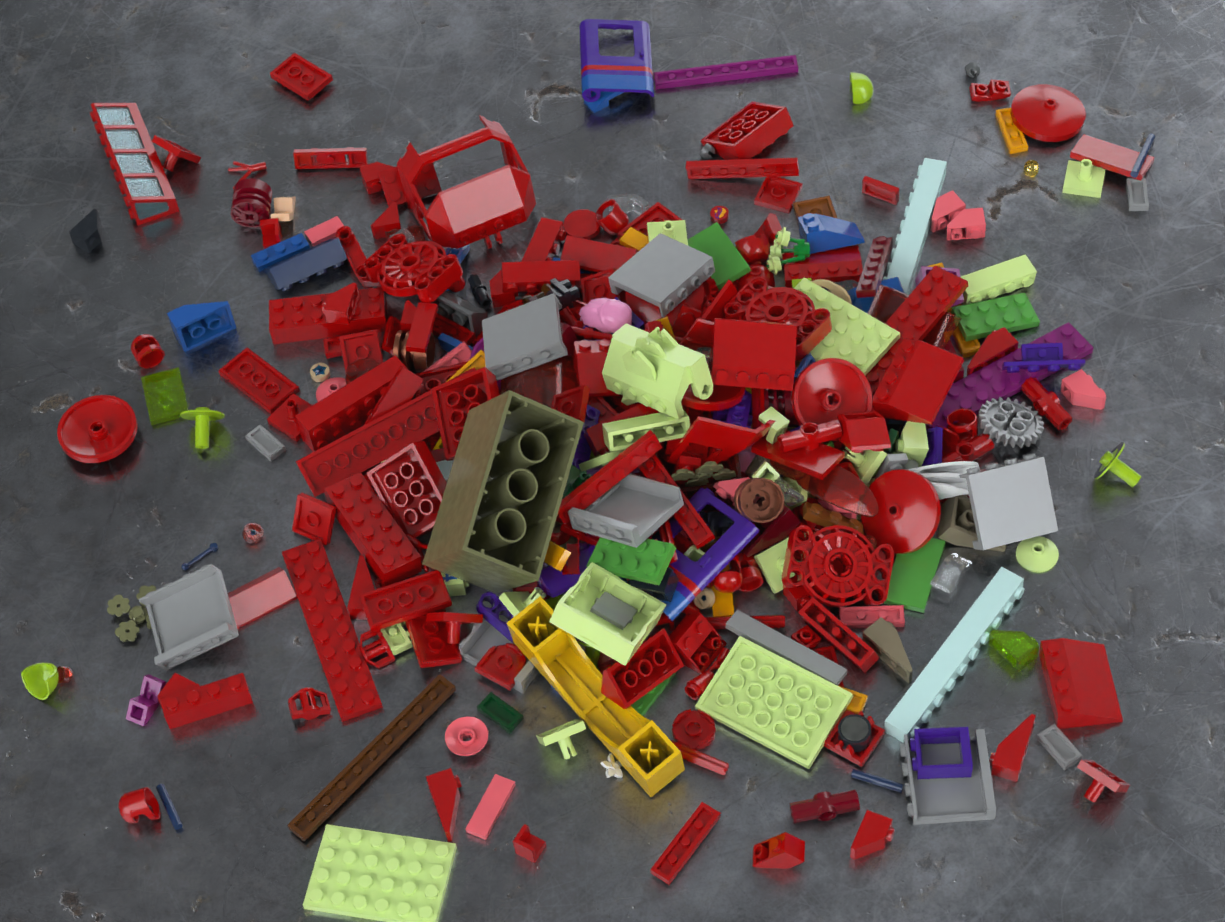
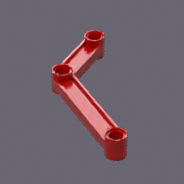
M348 226L340 227L336 231V237L339 238L347 259L362 287L365 289L381 287L379 282L372 283L369 280L363 267V263L367 258L351 228ZM461 276L448 289L452 292L461 291L465 287L464 278Z

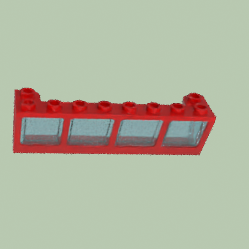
M90 104L93 110L90 112L92 121L97 122L94 124L97 135L101 134L99 138L102 146H107L104 148L107 158L111 157L109 163L112 170L116 169L113 173L117 183L121 182V184H118L121 194H126L123 197L127 207H131L127 209L131 220L135 219L137 226L179 212L176 198L154 145L151 142L152 140L137 104Z

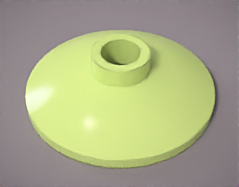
M1041 536L1022 540L1016 549L1018 563L1024 569L1036 573L1052 569L1059 557L1056 545L1051 540Z

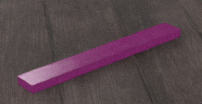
M796 55L653 72L655 89L657 90L798 72Z

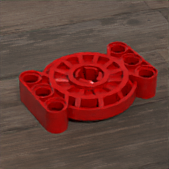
M404 234L392 236L363 263L369 280L372 283L379 282L384 292L396 297H407L417 294L422 303H432L463 275V270L455 254L447 255L441 245L432 241L408 243Z
M762 277L753 278L724 306L726 319L796 324V360L803 359L832 330L829 310L825 308L815 309L813 301L809 296L799 290L787 287L768 289L767 281Z
M801 525L793 529L789 534L782 572V583L787 588L803 585L811 597L827 606H849L862 599L868 606H877L884 603L888 596L894 550L888 544H882L873 548L870 541L862 533L848 526L834 525L813 533L810 527ZM831 530V533L826 536L821 534L824 531ZM798 531H801L804 534V541L798 539ZM879 550L885 552V560L879 557ZM794 552H798L801 555L800 562L794 559ZM834 559L839 560L843 565L841 574H837L838 572L834 570L833 565H830ZM876 570L882 574L881 581L875 577ZM791 572L797 576L796 583L790 580ZM872 591L878 594V601L872 599ZM849 597L854 598L852 601L845 602V599Z

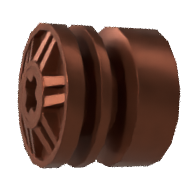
M404 330L397 331L393 346V356L396 355L409 371H411L413 364L415 371L418 373L425 371L434 364L435 338L432 332L426 353L406 351L405 346L410 331H407V333Z
M765 478L747 479L735 491V509L749 521L758 523L770 522L777 518L783 510V492L779 485L772 480ZM755 496L761 498L758 504L753 503Z

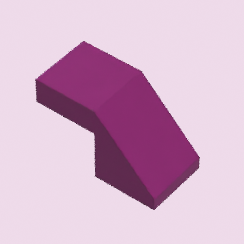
M149 674L145 675L140 695L129 701L126 719L145 726L160 705L157 695L166 685V681Z

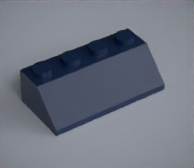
M331 238L266 267L264 270L277 290L282 289V291H286L292 288V284L297 281L301 284L310 280V275L316 273L318 276L327 272L326 268L332 265L334 268L343 265V260H346L347 256L339 238Z

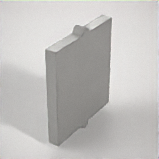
M606 591L600 598H596L595 604L590 610L622 630L628 623L632 622L634 615L637 613V609Z

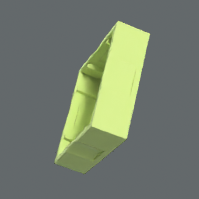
M591 562L580 575L578 582L559 600L549 622L626 666L657 625L667 604L627 584L618 576ZM605 591L637 609L632 622L628 623L623 630L590 611L595 604L596 598H600Z

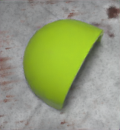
M850 72L853 103L862 104L869 101L874 91L872 81L864 74Z
M52 663L33 664L25 668L21 673L26 689L39 700L47 699L55 690L59 680L58 670Z

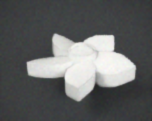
M610 753L608 761H603L600 764L606 768L605 774L607 778L611 776L622 778L623 773L620 769L622 765L619 761L615 762L612 753Z

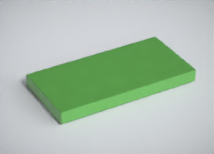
M718 222L688 239V246L713 257L715 273H713L711 278L715 280L719 290L723 288L728 280L734 282L751 271L747 262Z
M931 538L926 545L917 551L908 554H897L891 572L888 596L884 604L904 605V609L921 613L925 612L945 547L944 540Z

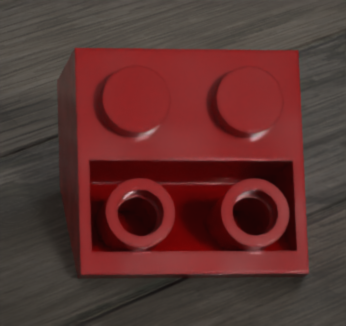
M877 411L838 414V421L842 429V437L838 439L852 452L862 453L864 450L883 451L885 448H891L885 418Z
M701 613L687 614L669 635L683 664L699 674L705 672L727 644Z

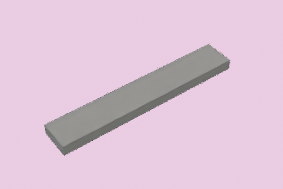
M739 610L726 622V629L837 686L847 675L846 668Z

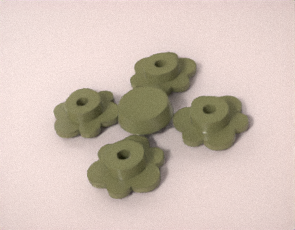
M709 461L704 463L701 468H697L695 474L688 469H679L676 471V474H672V478L674 481L688 480L685 483V487L696 488L706 486L709 483L707 479L711 476L715 480H730L736 477L735 471H730V469H723L722 464Z
M146 585L141 586L139 589L140 593L136 595L137 599L139 600L151 591H156V587L154 585L149 587ZM116 595L113 600L108 601V614H115L117 617H121L123 613L129 612L131 620L127 623L121 622L115 630V635L120 637L122 642L127 640L130 642L135 641L137 638L136 634L140 632L139 627H136V623L140 624L146 620L148 622L147 628L152 629L147 609L144 607L146 605L140 602L141 606H135L130 610L129 599L123 598L122 595Z

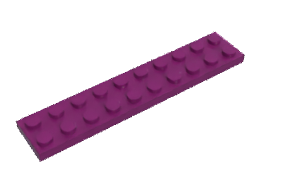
M1069 322L1028 343H1062L1063 360L1082 359L1093 353L1094 348ZM1021 348L953 383L933 424H925L926 429L936 426L948 428L947 416L957 409H969L978 415L982 404L985 405L986 401L991 402L992 398L998 401L999 397L1006 400L1007 397L1022 391L1021 385L1026 379L1032 377L1041 381L1057 371L1051 372L1048 369H1040L1038 372H1028V369H1020L1017 373H1008L1007 370H1002L1004 362L1022 361Z

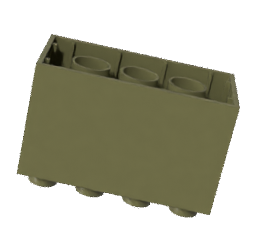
M510 390L469 410L422 564L496 594L538 581L584 422Z

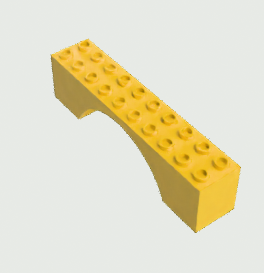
M540 596L507 622L513 642L650 797H653L685 770L681 751L653 720L645 718L632 706H629L627 709L621 708L601 693L603 675L592 663L573 635L549 622L554 610Z

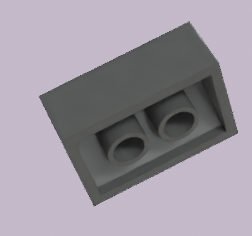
M445 291L432 302L438 305V314L474 332L476 337L483 330L482 320L488 318V314L483 308L472 305L468 300H463L452 292Z

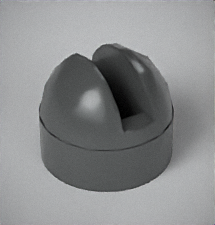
M971 62L965 66L966 74L969 77L975 78L974 75L978 76L980 74L979 63Z
M706 143L700 151V156L707 160L712 159L711 155L712 153L716 154V150L712 145Z

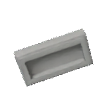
M1127 178L1126 188L1129 211H1148L1149 202L1146 178H1142V180Z
M261 424L245 435L246 440L271 462L286 451L285 445Z
M1055 723L1037 734L1036 739L1064 771L1082 760L1083 755Z

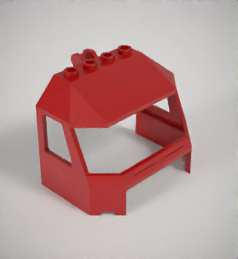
M481 115L479 117L485 128L419 154L413 145L409 143L404 157H400L397 162L408 208L430 241L436 242L442 247L458 249L484 239L486 247L490 249L492 248V243L489 236L493 234L495 241L500 245L503 243L500 231L527 221L536 205L530 174L509 135L500 123L487 120ZM490 139L500 141L505 163L504 167L439 192L428 210H426L415 184L416 178L425 165Z
M697 318L679 345L684 347L694 345L711 350L714 322ZM751 388L752 429L698 416L670 455L665 454V441L660 442L662 448L659 450V456L669 463L677 464L680 455L689 443L718 448V451L706 459H701V468L706 462L715 461L718 464L746 449L764 437L775 423L774 420H769L766 424H763L758 420L759 415L765 411L764 389Z

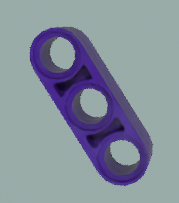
M492 592L482 594L476 604L478 614H483V618L514 643L507 622L502 621L499 615H504L508 621L514 616L496 594ZM483 602H489L492 607L488 608L484 606Z

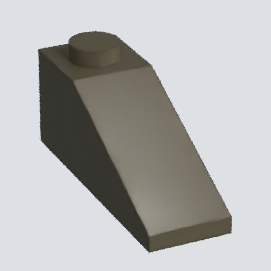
M880 617L863 631L862 640L875 650L884 663L906 682L910 683L912 681L913 669L898 632L891 622L885 621Z

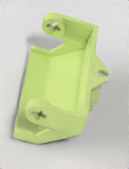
M624 324L612 334L613 338L602 371L608 390L677 419L684 416L681 400L689 384H691L693 394L700 399H707L712 394L713 381L705 355L679 345L665 329L660 333V328L657 327L649 333L629 324Z

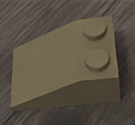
M960 495L950 497L942 503L939 539L956 546L974 548L972 541L978 540L970 498ZM1006 545L986 550L1004 552L1006 549Z

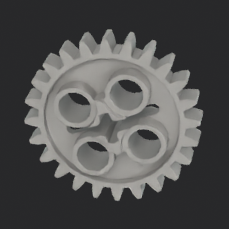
M999 397L998 401L992 398L991 402L986 401L985 405L982 404L977 416V423H980L979 428L984 429L983 434H990L989 439L996 438V443L1002 441L1004 446L1009 443L1012 448L1015 447V444H1018L1020 448H1023L1024 444L1030 447L1031 443L1036 444L1044 430V422L1041 421L1042 416H1037L1038 411H1031L1032 406L1026 407L1025 402L1020 404L1017 399L1013 402L1009 397H1007L1006 401Z

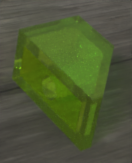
M992 630L989 633L988 644L1018 671H1021L1038 657V642L1023 631Z

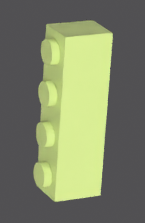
M1025 254L961 276V278L968 281V287L963 292V304L994 299L999 295L1011 293L1016 289L1029 287L1034 284L1037 271Z
M684 411V416L677 419L659 412L603 423L604 443L610 452L627 449L649 430L655 433L659 442L683 438L686 431L690 428L689 416Z

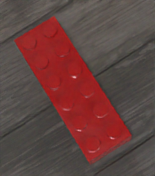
M381 287L358 290L360 296L349 325L328 323L326 321L325 314L322 313V307L324 302H327L328 296L332 293L269 300V331L273 344L332 338L375 329H381V332H384L388 319L385 292Z
M396 355L295 416L302 440L312 452L364 425L400 365L408 369Z
M361 472L324 489L326 503L336 507V519L361 555H364L366 562L384 587L422 572L420 554Z

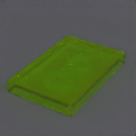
M179 367L141 377L151 425L182 418L180 414L189 410Z

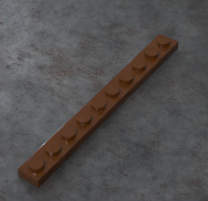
M439 674L287 825L289 830L303 841L308 839L456 691L455 685Z

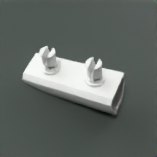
M958 461L905 470L917 472L927 478L934 486L939 500L960 495L967 497L969 492L966 478H960L959 475L967 473V469L979 467V464L971 461Z

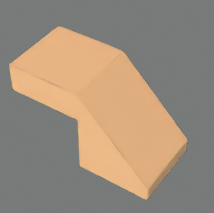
M296 197L274 198V213L271 214V219L279 218V221L293 220Z

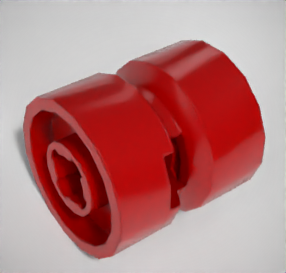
M743 553L737 554L743 577V583L738 590L750 592L758 589L763 584V578L759 565L754 558L756 555L747 557ZM733 559L730 561L731 569L737 564Z

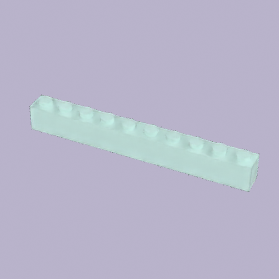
M924 158L923 165H919L917 172L919 177L918 179L915 178L913 184L914 192H910L909 196L910 206L905 208L904 217L906 218L901 221V234H897L895 245L897 247L892 249V263L888 262L886 270L888 275L883 278V280L898 277L906 298L909 296L929 232L936 199L940 196L945 180L947 161Z
M1003 567L1000 568L886 718L884 725L885 733L904 743V734H907L908 741H910V738H914V729H920L923 723H927L930 720L933 709L935 707L938 708L942 704L944 694L953 689L956 678L965 673L968 662L970 660L973 661L977 657L980 646L982 644L986 645L992 630L998 629L1004 614L1008 615L1013 608V602L1022 597L1025 590L1023 588L1024 578Z

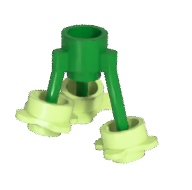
M783 227L775 235L774 245L770 246V255H768L769 260H767L766 267L769 272L772 271V273L777 275L778 271H782L781 265L795 261H804L805 258L810 257L809 242H805V239L791 238L790 231H786V227ZM789 242L797 243L793 245V248L784 249V246L787 247ZM793 253L794 256H797L780 261V259H783L782 254Z

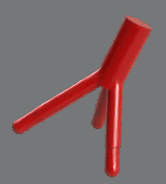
M233 161V165L240 167L229 168L228 171H247L240 179L243 180L252 172L264 170L267 167L265 162L247 165Z
M407 534V538L417 549L423 563L424 554L422 550L427 549L428 545ZM423 565L425 572H429L428 566Z

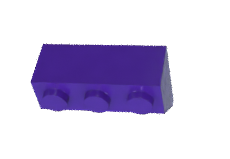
M586 542L580 543V574L562 575V571L544 562L539 580L537 581L543 592L554 598L573 587L587 568L586 565L595 549V545Z

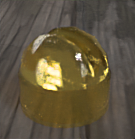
M1032 159L1028 160L1024 164V173L1027 176L1038 174V162Z

